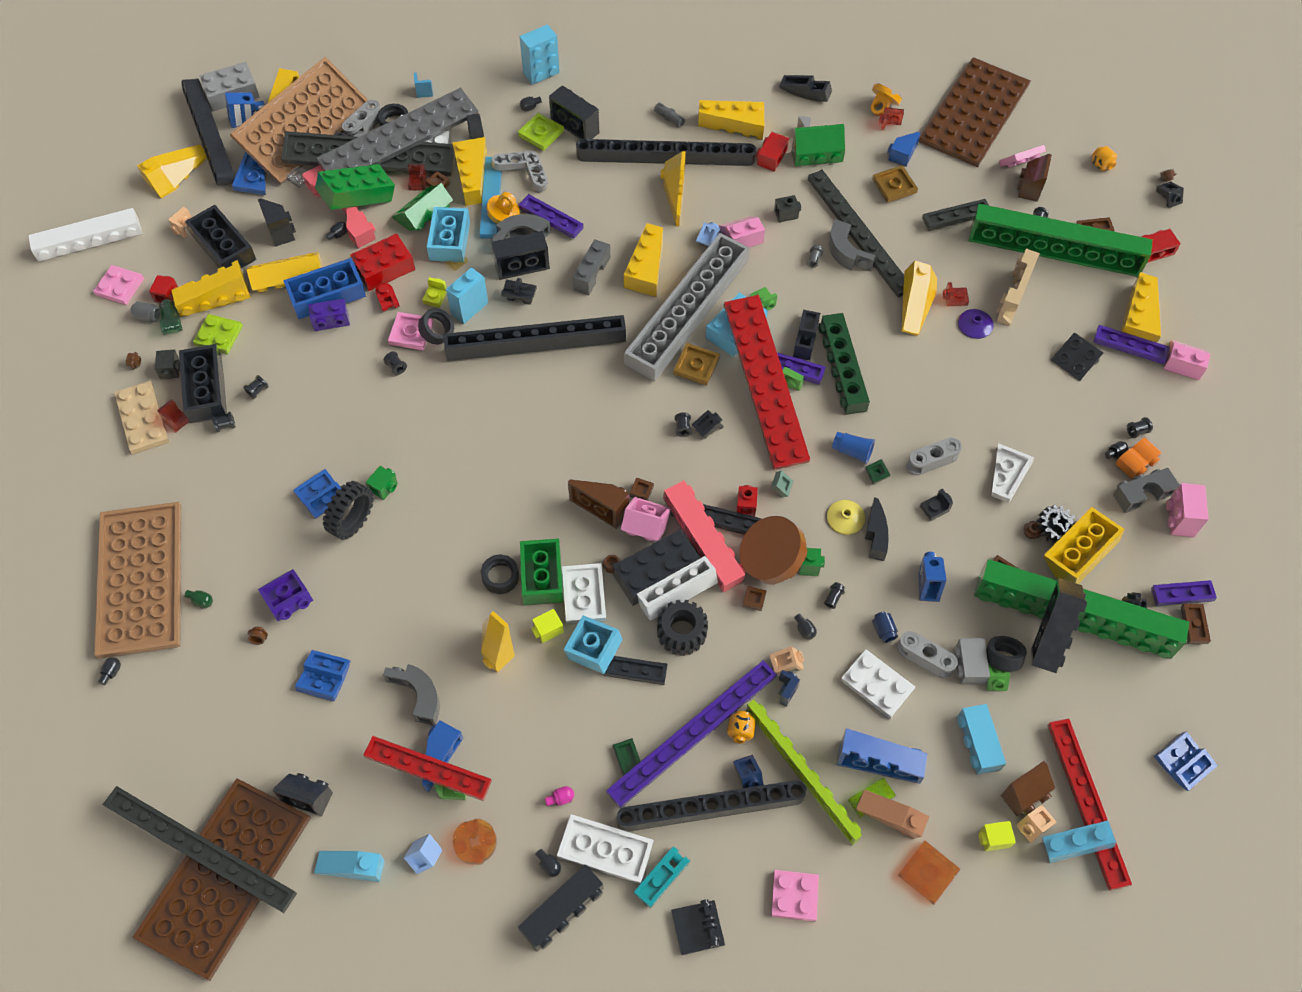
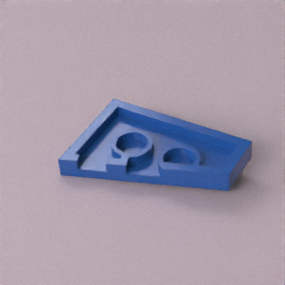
M245 151L232 188L234 191L266 195L265 170Z

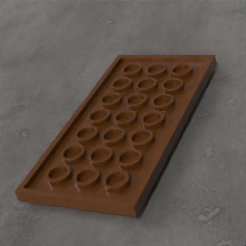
M973 57L920 136L919 142L979 167L1029 87L1031 80Z
M236 778L200 835L274 879L311 817ZM185 856L132 938L211 981L260 902V899L190 857Z

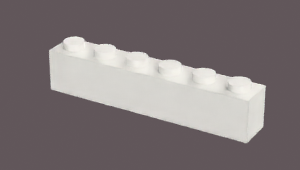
M130 208L28 236L31 251L39 262L141 235L142 231L134 209Z

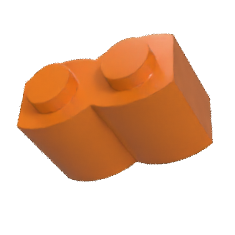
M1144 437L1119 457L1115 464L1127 476L1134 479L1136 476L1144 475L1147 472V467H1154L1160 461L1158 457L1162 452Z

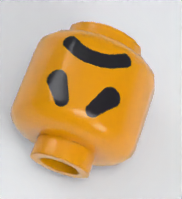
M1108 146L1098 147L1092 154V163L1101 171L1112 170L1117 164V154Z
M736 711L729 718L727 734L733 738V742L744 744L745 741H749L754 737L756 720L749 712Z

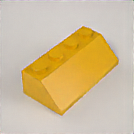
M319 252L249 266L247 273L252 291L264 292L268 290L267 287L275 286V289L285 287L283 280L322 268Z
M1091 507L1047 551L1044 559L1056 579L1061 578L1079 584L1120 542L1125 529Z

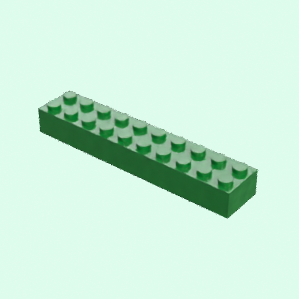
M978 204L968 242L1025 253V250L1028 249L1040 253V257L1138 277L1139 273L1145 268L1151 256L1153 239L984 204Z
M988 559L979 575L974 596L982 601L994 602L1001 607L1016 609L1020 613L1035 615L1042 619L1057 580ZM1083 589L1084 593H1086L1085 600L1087 605L1084 613L1080 612L1078 619H1080L1078 631L1097 635L1101 639L1117 641L1120 645H1129L1138 648L1142 652L1158 654L1161 658L1172 659L1186 644L1190 622Z

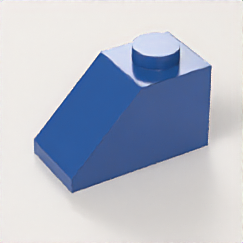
M915 132L897 137L894 144L891 143L887 153H890L888 161L907 167L918 145L921 133Z

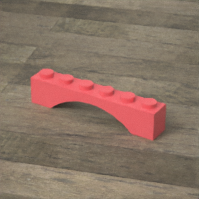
M318 165L302 175L305 185L312 194L321 197L316 191L315 185L318 172L324 170ZM357 206L341 208L347 215L346 228L349 238L358 249L376 239L374 225L371 222L368 223L362 211L359 212Z

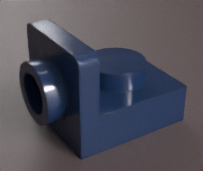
M782 670L779 681L784 684L779 692V695H781L780 703L787 707L799 687L800 679L793 672Z
M753 754L733 761L734 768L742 783V789L764 785L762 771Z

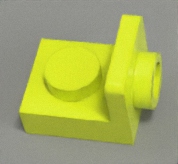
M429 277L427 280L429 286L422 299L423 304L440 308L447 293L446 283L439 278Z

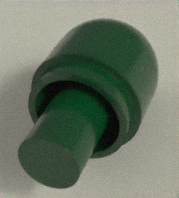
M187 590L184 594V597L191 599L193 605L200 608H209L213 603L212 596L201 590H196L195 592Z

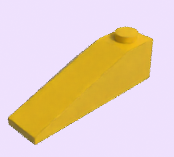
M199 144L151 157L138 164L137 167L146 183L160 198H163L179 187V183L183 179L186 180L189 177V173L193 169H197L207 157L203 147Z

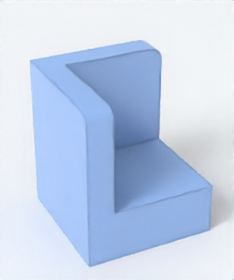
M428 834L412 843L404 859L415 873L419 874L434 866L442 849L433 837Z

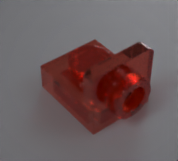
M885 107L883 114H880L879 124H882L881 130H885L886 124L901 125L904 109Z
M948 282L946 289H943V299H946L947 306H968L967 287L953 288L952 282Z

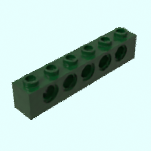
M844 314L823 315L818 328L819 333L823 334V347L827 348V361L832 366L831 375L836 380V392L840 393V406L844 408L846 415L867 412L870 401Z

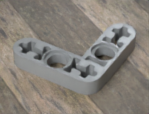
M523 151L493 155L491 161L493 169L503 171L525 168L532 188L538 192L546 190L548 179L536 152ZM512 159H516V160H518L519 162L516 163V162H512L511 160H512ZM531 170H538L539 173H534Z

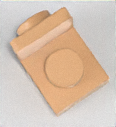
M182 207L168 219L171 224V230L176 235H181L184 238L188 236L184 229L187 227L185 221L191 218L188 209Z
M792 646L770 654L774 672L777 675L782 670L787 672L795 668L799 670L804 669L802 664L804 658L801 651Z
M1041 805L1017 824V828L1029 842H1033L1057 822Z

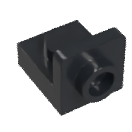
M1172 181L1157 186L1156 192L1167 198L1166 206L1168 208L1183 203V187Z
M709 410L692 423V426L704 439L718 427L721 429L724 427L721 423L723 419L716 412L712 413Z
M942 488L936 496L922 502L920 508L928 519L932 521L948 513L953 505L951 496Z

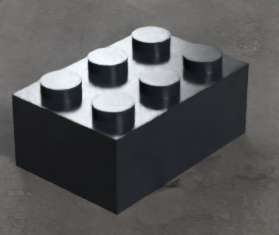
M563 85L549 95L551 120L562 125L565 130L578 139H593L600 133L599 109L596 106L590 104Z
M543 231L491 242L494 264L499 280L550 269L548 246Z

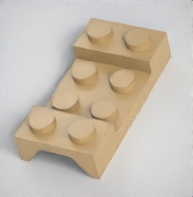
M1026 249L1024 255L1019 256L1016 263L1019 266H1015L1012 276H1015L1012 282L1015 286L1014 288L1010 287L1008 294H1003L1000 301L1001 304H999L996 314L999 315L996 322L1007 326L1011 325L1040 253Z

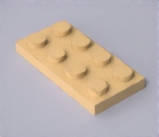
M151 381L114 392L129 450L132 455L170 443Z

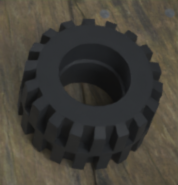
M679 599L676 600L675 604L672 602L668 603V608L665 606L662 608V613L658 615L657 637L661 646L664 645L665 650L669 651L671 649L672 654L676 655L677 652H680V656H685V652H688L689 655L693 654V649L698 651L700 645L705 643L708 621L707 615L703 613L701 606L697 608V603L692 602L690 604L689 600L680 602ZM686 621L694 629L690 633L679 634L673 631L671 626L675 622Z

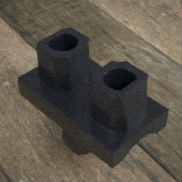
M517 278L516 281L506 279L501 296L506 297L509 301L518 299L522 300L524 304L530 305L536 293L537 285L522 283L521 278Z

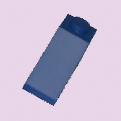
M439 720L437 725L434 724L429 730L426 755L448 763L463 740L461 731ZM424 779L422 781L425 791L429 792L434 783Z

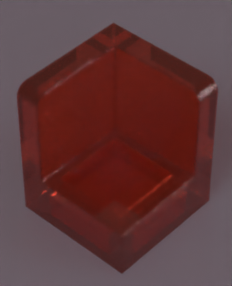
M408 164V189L414 191L425 190L427 180L425 165Z
M172 399L157 410L163 422L175 433L189 423L186 415L177 407Z

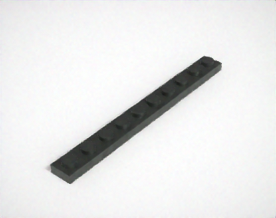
M823 169L809 174L807 180L839 221L851 224L849 235L859 248L864 252L875 255L873 266L898 298L903 296L904 274Z
M118 786L113 789L102 804L109 810L282 913H285L297 894L294 890Z

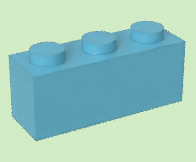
M987 704L962 708L957 721L965 735L963 738L966 748H969L972 768H975L977 775L1002 770L1006 765V761Z
M1109 821L1042 837L1049 863L1113 848L1116 845Z

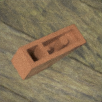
M865 789L855 809L913 839L922 837L930 817L910 806Z

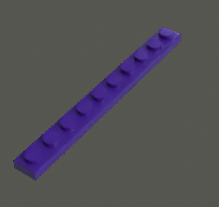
M762 660L607 789L606 793L621 809L777 677V674Z

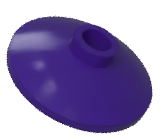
M979 309L966 310L958 319L960 331L973 339H982L989 336L994 327L990 315Z

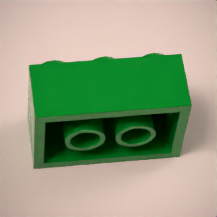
M559 538L520 541L523 604L534 605L564 602Z

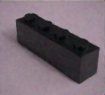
M585 864L518 926L519 931L536 951L540 948L544 950L552 943V937L557 932L561 934L569 927V921L574 916L578 918L587 909L585 906L591 900L595 902L602 896L603 883Z

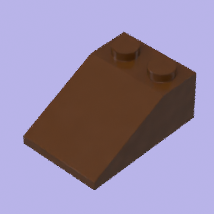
M573 479L568 481L569 501L615 529L619 527L623 521L625 509L629 505V493L624 488L606 483Z

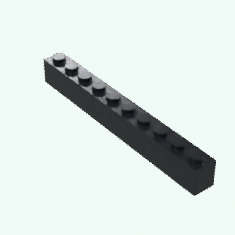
M624 315L446 333L443 334L444 350L447 361L623 343L626 342V326Z

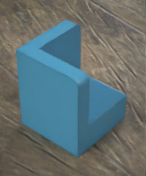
M415 72L414 84L417 98L433 96L432 81H418L417 72Z

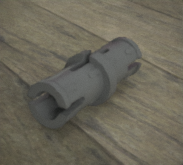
M661 102L656 104L654 111L665 117V120L673 122L678 127L684 125L686 119L677 114L674 109L666 107Z

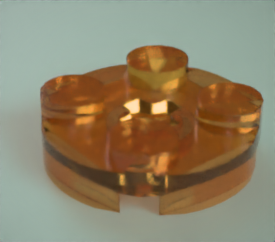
M473 819L461 823L453 835L455 853L460 860L467 864H483L493 855L497 846V837L493 827L482 819ZM480 837V844L472 847L469 841L470 838Z

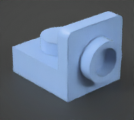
M704 222L696 242L709 247L718 234L722 233L719 226L713 222L709 224Z

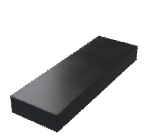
M614 656L604 676L665 685L668 664Z

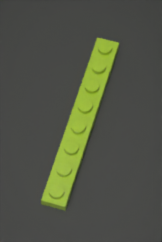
M755 700L748 703L746 711L752 714L756 724L799 779L806 785L807 789L853 846L862 837L858 824L854 821L851 822L847 817L846 809L841 804L836 803L831 790L820 783V778L813 769L810 770L803 755L793 749L791 740L781 734L779 731L780 727L776 721L770 720L766 715L767 711L760 703L758 704Z

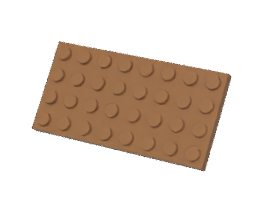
M324 57L230 134V137L281 185L303 166L282 163L285 131L328 135L342 133V123L368 99Z
M180 502L100 512L94 656L99 659L180 647Z

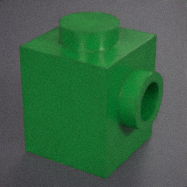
M379 466L366 481L367 488L372 490V493L382 500H385L390 493L394 492L398 484L395 472L390 468L385 469L382 466Z
M807 548L806 559L799 569V575L819 576L820 569L824 568L825 556H821V548Z

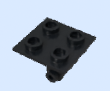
M1074 332L1053 356L1051 361L1081 381L1093 365L1100 361L1099 358L1104 352Z
M709 899L701 900L699 904L671 910L681 956L725 946L715 900L709 901Z

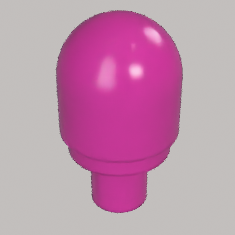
M569 786L555 789L551 796L544 798L546 806L552 804L562 806L570 803L574 798V791Z

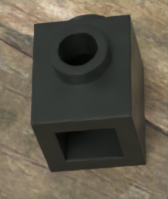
M795 195L775 199L774 212L779 223L798 219L801 203L797 201Z
M175 349L156 351L154 369L160 379L179 378L180 360Z

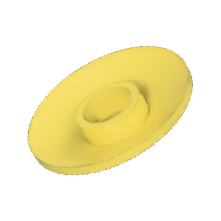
M840 500L833 503L828 509L827 521L834 531L843 535H851L863 528L865 513L857 503L850 500Z

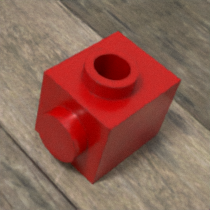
M157 275L149 293L154 302L171 305L174 300L172 290L177 288L178 285L175 279L170 276Z
M751 485L739 486L736 512L755 517L758 487Z

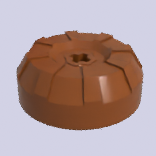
M769 516L757 521L746 532L740 546V561L745 571L756 580L769 585H775L795 576L807 555V544L803 531L791 520L782 516Z

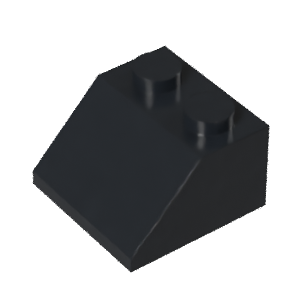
M262 198L257 199L275 247L295 241L293 233H296L293 223H289L292 221L289 211L285 212L283 205Z
M289 773L273 789L274 794L280 801L321 817L333 794L328 783L322 780L311 781L308 776L297 773V775Z

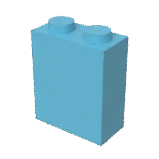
M472 267L446 289L451 315L462 324H465L488 304L485 278Z

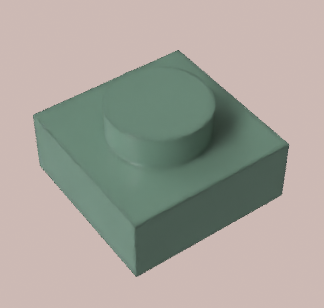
M782 470L776 471L771 488L781 497H788L793 480Z

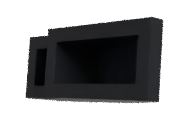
M784 75L779 84V88L788 93L814 101L828 102L832 93L830 81H815L814 75Z
M803 309L793 357L811 360L821 313Z
M874 497L865 539L872 541L869 558L884 561L889 543L888 525L883 507L879 499Z

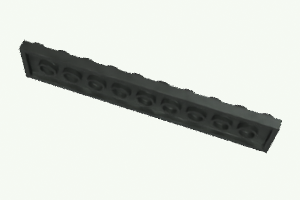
M285 131L281 160L282 163L318 166L317 157L358 137ZM423 142L379 165L384 171L434 174L438 171L442 175L452 176L453 144Z

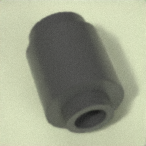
M136 301L131 306V314L135 319L153 322L159 319L160 308L156 307L155 304Z

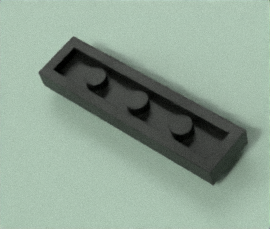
M981 199L924 213L922 219L928 231L973 220L978 204H989L986 199Z

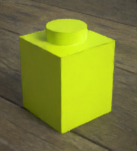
M554 609L532 619V633L536 639L540 638L542 644L564 633L563 624Z
M1010 821L985 824L978 834L980 844L984 845L985 851L1011 848L1016 843Z

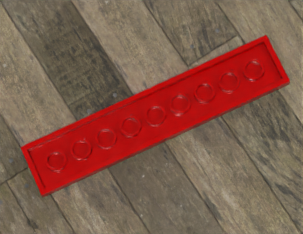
M755 295L724 302L725 312L773 470L810 462L811 459L760 296Z

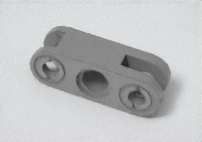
M368 100L342 123L344 135L360 137L373 129L379 123V102L377 100Z
M951 437L913 451L907 462V471L912 475L918 476L955 462L962 449L961 442Z
M907 631L903 633L898 642L897 650L900 655L940 678L950 677L957 667V658L952 653L915 632ZM923 652L929 653L931 657L924 656Z

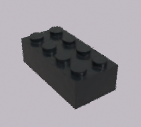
M216 205L185 221L191 236L218 268L224 266L226 269L232 266V262L238 260L242 269L257 260L251 245Z
M212 344L179 350L183 412L190 423L210 420L212 416L218 417L227 414L222 355L217 345Z
M679 529L614 564L613 576L632 606L639 603L637 597L639 592L699 560L700 557L682 530Z
M1061 578L1057 579L1031 647L1032 666L1053 673H1057L1058 668L1063 667L1066 658L1064 655L1065 650L1071 647L1073 640L1071 637L1072 632L1077 631L1080 619H1078L1080 612L1084 613L1087 605L1085 600L1086 593H1084L1082 585Z

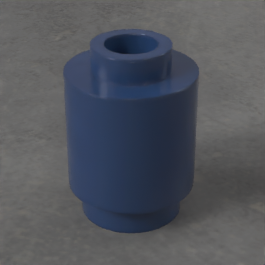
M882 611L875 614L872 623L879 639H882L883 643L897 639L898 629L891 613Z

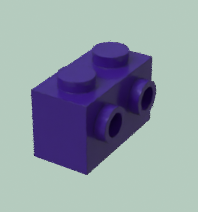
M345 299L308 304L310 320L314 331L350 326Z

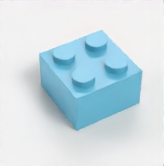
M583 615L563 650L569 660L604 674L623 639L618 629Z

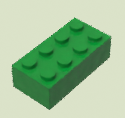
M379 164L319 171L315 189L330 210L391 202L395 184Z

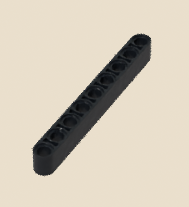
M199 78L181 80L182 90L216 185L233 184L235 179L234 172Z
M794 780L627 806L618 811L617 825L620 830L630 832L794 806L804 801L807 787L802 781ZM798 789L802 795L799 797L794 796L791 790ZM776 792L781 798L774 800L770 797V793ZM752 795L757 796L760 801L752 803L749 797ZM729 799H735L738 801L739 804L735 807H732L728 804L727 801ZM714 802L718 808L710 810L706 804ZM692 805L696 808V811L688 813L685 807ZM666 809H672L675 814L668 817L663 812ZM645 812H650L654 817L651 820H645L642 815ZM625 815L632 818V821L628 824L621 821V818Z

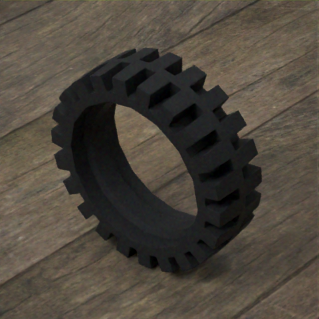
M356 481L346 482V485L343 484L341 490L338 489L336 495L331 497L332 501L328 502V509L324 511V514H326L323 516L324 529L341 540H346L349 537L351 538L354 533L356 534L359 531L358 528L363 527V522L367 521V515L371 513L370 509L373 507L372 502L374 501L372 490ZM354 501L353 507L351 508L349 514L343 520L345 512L347 511L351 503Z

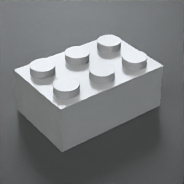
M247 62L199 75L213 111L226 108L225 93L250 92L254 99L260 98Z

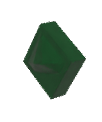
M882 459L865 467L873 485L891 476Z

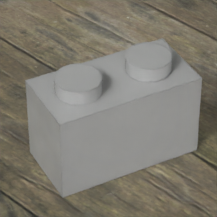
M984 638L959 639L957 645L954 646L953 653L958 661L956 675L960 677L961 684H986L990 678Z

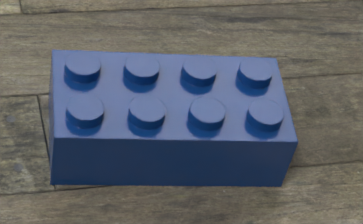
M352 258L283 280L298 320L310 316L308 304L345 299V303H349L366 297L362 281Z

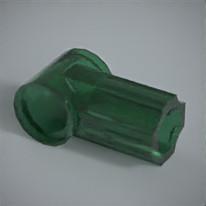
M169 299L163 300L159 304L161 314L159 323L162 333L167 335L183 331L174 301Z

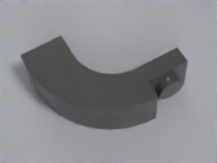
M532 214L510 216L496 225L497 234L493 235L491 242L543 231L546 238L551 233L550 221Z
M835 219L829 239V249L833 258L840 265L851 271L854 266L871 271L875 255L854 248L848 241L851 224Z
M410 664L407 665L406 671L399 667H385L383 676L386 682L409 687L417 693V703L413 712L415 721L436 725L440 712V701L430 677L423 670Z

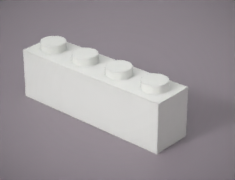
M706 556L700 558L639 592L637 597L641 610L650 621L657 618L659 613H662L664 606L668 608V603L672 602L675 604L676 600L679 599L680 602H684V600H688L717 584L716 569Z

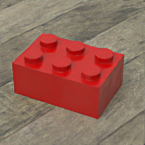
M397 233L350 254L359 277L368 291L375 289L382 283L391 282L416 270L412 255Z

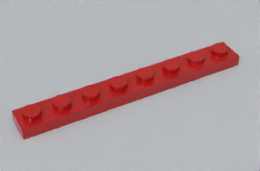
M1070 719L1050 722L1048 728L1084 825L1088 826L1108 821ZM1117 842L1113 848L1095 852L1109 891L1133 885Z

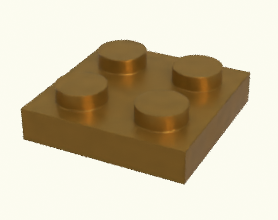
M903 165L873 174L872 180L887 203L916 194L918 191V187Z
M686 343L673 370V374L707 386L720 359V354Z

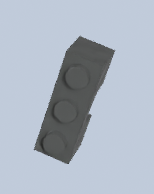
M596 239L593 240L572 277L574 291L590 295L596 284L598 270H604L611 258L610 244Z
M1169 468L1156 469L1149 475H1139L1130 482L1123 481L1119 483L1113 496L1123 512L1127 513L1142 507L1147 500L1143 491L1150 492L1159 501L1172 496L1174 490H1177L1180 484Z

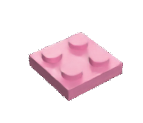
M1042 145L999 160L1000 166L1007 165L1009 168L1039 158L1040 153L1046 152L1045 146Z
M111 265L93 292L96 296L127 305L144 280L142 274Z
M398 312L388 339L389 345L424 351L427 341L418 331V322L422 316ZM433 318L428 319V325L431 329Z
M774 870L771 917L816 922L819 875Z

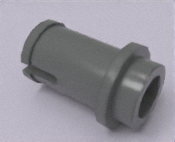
M814 245L810 248L807 265L811 268L818 266L820 256L823 255V248L820 245Z

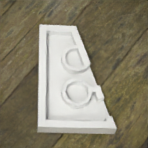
M998 443L991 496L1010 503L1030 468L1034 457Z

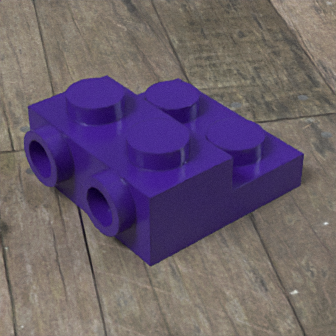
M294 569L258 589L277 622L289 619L292 613L299 609H306L314 601Z

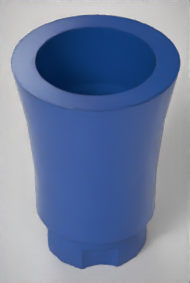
M837 432L832 448L867 464L874 449L875 439Z

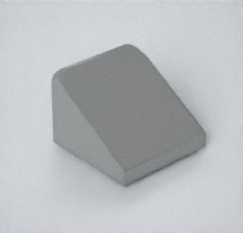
M799 116L797 128L810 127L811 118Z

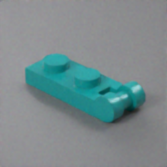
M674 846L634 891V895L650 909L690 863V860L686 856L682 857L678 853L679 850ZM671 860L678 864L675 868L669 864Z

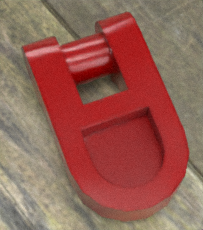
M382 283L376 287V296L383 312L388 311V308L400 307L393 287L390 284Z

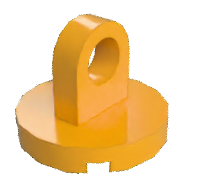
M874 84L871 89L876 94L871 104V111L876 116L884 115L891 104L898 106L902 101L901 96L897 93L895 95L892 94V90L882 84ZM883 104L882 109L877 111L876 106Z
M503 192L501 195L491 197L486 205L488 217L497 224L510 216L520 214V208L516 203V199L509 192Z

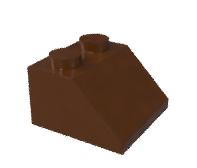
M1052 154L1028 161L1026 167L1022 168L1019 177L1022 180H1019L1017 186L1019 198L1038 202L1047 180Z
M1043 761L1012 782L1000 795L1017 817L1022 813L1025 816L1036 809L1034 806L1040 801L1043 804L1052 797L1050 793L1055 789V785L1047 763Z

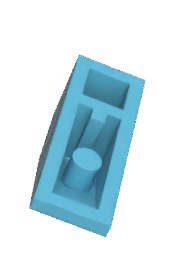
M319 851L314 873L380 882L385 860L381 854L370 852Z

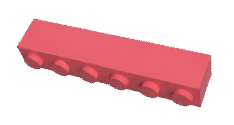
M682 481L664 490L663 499L667 506L671 508V512L701 558L706 556L714 566L717 574V584L722 592H725L744 581L745 569L741 563L738 564L735 560L733 550L724 543L725 539L722 533L717 532L713 519L704 512V506L700 500L697 501L692 487L690 485L687 486L686 482Z

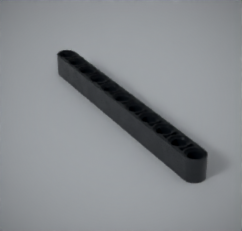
M580 139L576 142L577 159L583 162L665 164L667 160L683 151L686 152L685 164L751 166L755 163L756 146L751 143Z

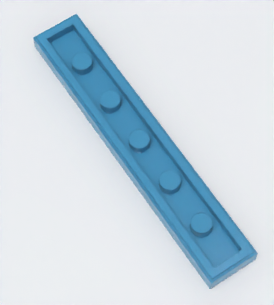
M492 157L485 158L480 238H492L494 234H497V223L488 217L486 209L489 199L495 195H500L502 171L492 168Z

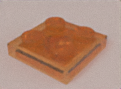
M924 840L898 876L934 905L960 871V868Z

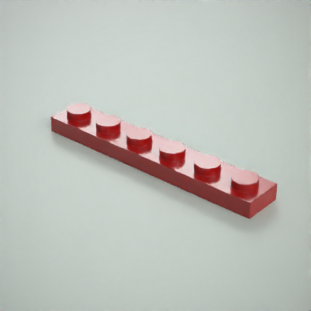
M375 736L371 737L363 754L364 758L481 801H484L492 782L488 777Z

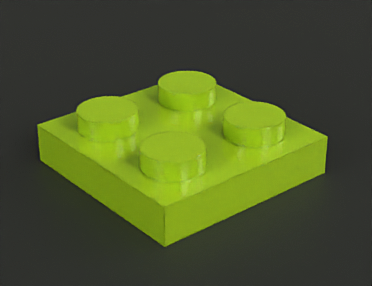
M537 113L518 131V137L544 151L564 132V127Z
M208 314L193 343L197 347L216 344L220 353L228 354L243 325L239 321Z

